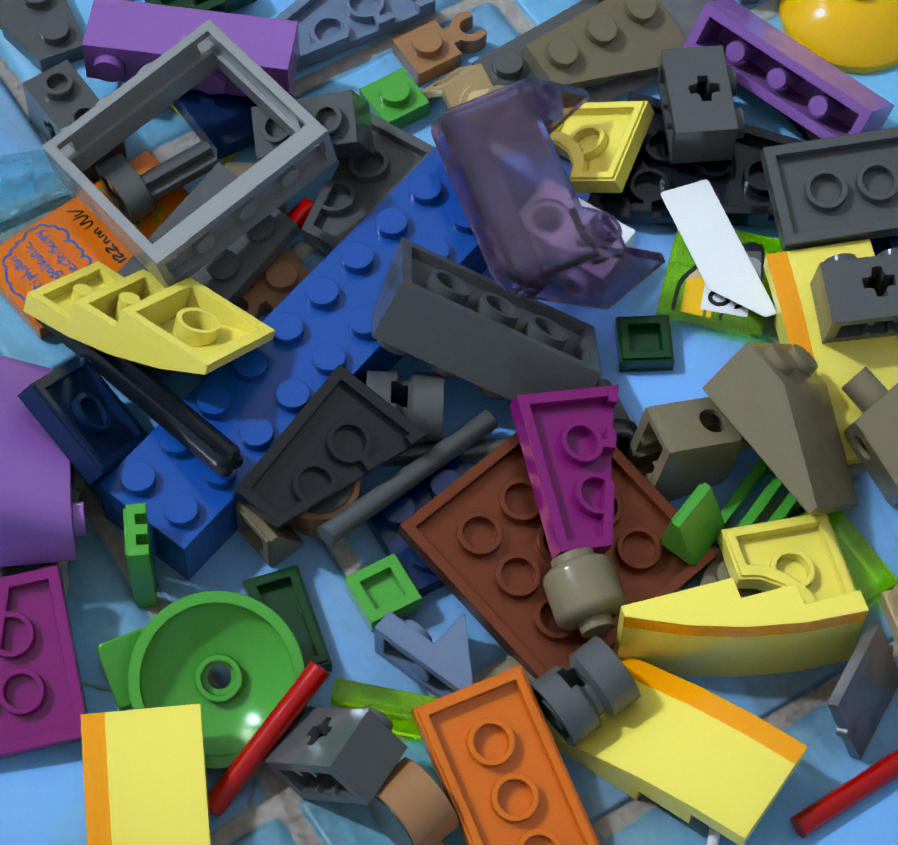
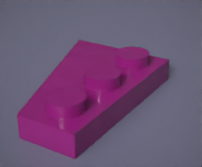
M619 385L516 395L509 404L552 560L560 554L581 547L594 548L595 553L605 554L613 545L615 483L611 480L612 453L616 449L617 430L613 429L614 407L618 403Z
M58 565L0 577V759L82 741L80 714H88L61 569Z

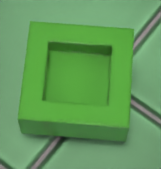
M404 68L359 89L360 97L369 103L370 113L400 129L430 115L429 100Z
M394 553L344 578L346 592L372 633L374 632V627L388 611L401 619L422 608L421 595Z

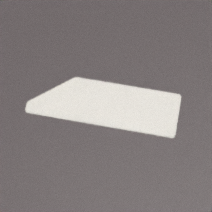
M705 179L661 192V197L708 289L764 317L775 315L776 308L710 182Z

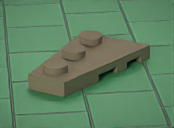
M604 0L530 42L520 54L548 94L551 95L604 85L608 80L633 75L636 78L652 76L658 71L661 49L684 48L683 46L687 39L659 0Z

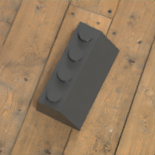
M403 237L401 238L372 313V338L376 339L384 349L396 355L404 356L409 354L425 361L433 371L447 378L458 376L475 384L483 394L495 400H504L506 398L513 401L516 395L591 388L595 386L602 374L594 326Z

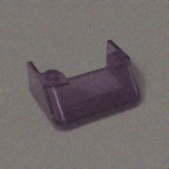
M533 77L525 78L447 109L432 124L431 134L493 279L504 291L515 297L609 309L666 261L660 252L626 247L622 238V228L613 215L606 211L581 206L550 134L588 101L590 96L586 89Z

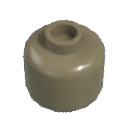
M591 547L576 548L554 558L550 562L552 569L544 576L543 587L557 626L567 631H580L583 638L598 636L613 629L615 626L613 618L620 614L621 606L626 605V595L614 561L607 555L595 553L594 548Z

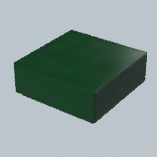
M669 315L615 318L614 329L619 372L673 370L674 353Z

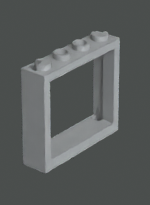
M210 19L189 35H184L177 44L156 60L144 65L135 76L111 94L102 97L93 108L69 126L60 129L59 134L42 146L56 176L165 288L191 277L338 161L328 130ZM216 69H219L290 137L152 244L82 172Z

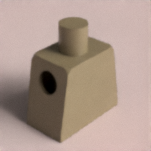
M864 367L841 388L863 412L843 432L886 501L893 507L898 503V383L888 391L867 367Z
M704 397L645 408L625 456L665 499L671 502L692 494L697 486L704 482L711 487L723 482L727 478L739 452L752 447L711 398Z

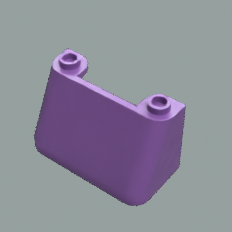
M0 355V567L77 560V536H87V517L85 502H74L71 462L17 396L30 384L55 369Z

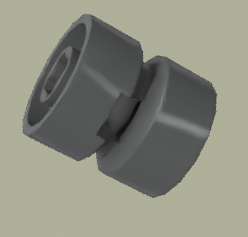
M367 371L366 385L428 434L418 444H437L443 440L444 376L434 372H414L409 380H403L398 371Z
M594 636L568 656L569 666L566 669L555 665L530 683L541 711L560 736L572 747L601 727L600 716L602 714L614 717L641 697L640 691L627 668L613 650L597 636Z

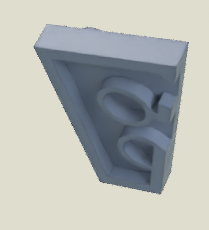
M296 0L276 16L275 19L298 21L300 52L296 69L298 71L435 14V0Z

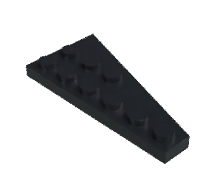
M633 91L630 92L627 101H648L655 112L622 193H590L587 203L621 223L675 224L661 197V192L706 179L710 182L732 225L776 226L760 155L763 147L802 142L803 140L745 124L744 138L736 140L733 160L671 164L660 99Z

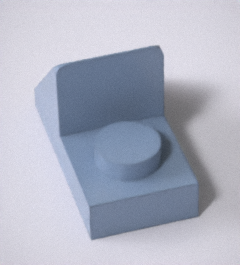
M390 611L374 627L375 653L439 699L473 685L465 614L462 613L435 644L432 642L429 633L420 624L410 619L404 622Z

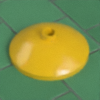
M780 0L779 19L784 33L844 73H876L898 65V0Z

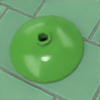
M219 590L199 592L183 597L162 609L152 618L140 634L134 646L128 669L130 701L133 710L201 704L205 768H228L303 672L305 663L300 645L294 633L280 615L269 606L255 598L237 592ZM223 666L229 670L231 681L228 686L219 688L211 683L210 672L213 667Z

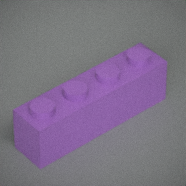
M94 0L82 42L86 75L89 78H97L106 82H127L144 65L156 60L177 44L184 35H189L210 19L291 95L300 55L298 21L126 0ZM216 69L190 89L211 95L227 94L248 97L219 69Z
M734 0L707 2L683 46L688 48L723 45L726 65L735 67L738 84L821 139L881 130L895 106Z

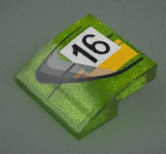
M677 229L656 315H669V319L761 339L766 317L709 290ZM735 230L769 297H771L763 265L766 254L782 251L780 240Z

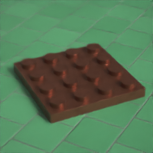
M517 432L400 524L397 532L400 537L506 653L522 665L533 678L537 679L555 665L566 669L569 666L568 656L593 638H583L580 631H567L561 629L555 623L543 587L544 576L552 569L550 564L552 557ZM616 447L612 453L611 480L615 483L613 545L604 555L609 556L614 561L626 595L627 605L682 590L702 573L708 564L717 558L718 553L710 547L699 563L691 566L661 544L663 533L678 511ZM619 615L613 618L615 624L613 629L597 636L611 649L614 648Z

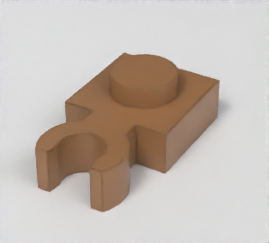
M470 11L457 14L452 19L450 26L444 29L436 20H433L393 39L392 53L415 83L421 86L462 65V53L474 54L484 49L487 32L482 29L473 34L464 33L470 30L473 25V15Z
M287 249L276 258L235 305L260 320V316L265 313L270 314L310 273L291 251Z

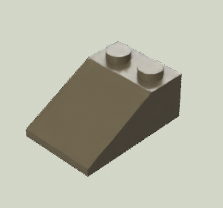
M747 342L702 389L809 515L852 511L859 503L827 385L815 372L818 368L817 362L809 352L797 344Z

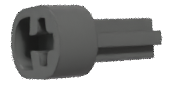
M202 140L140 176L120 152L96 165L95 169L107 194L121 213L134 224L156 211L154 202L206 174L219 161L213 154L210 144Z

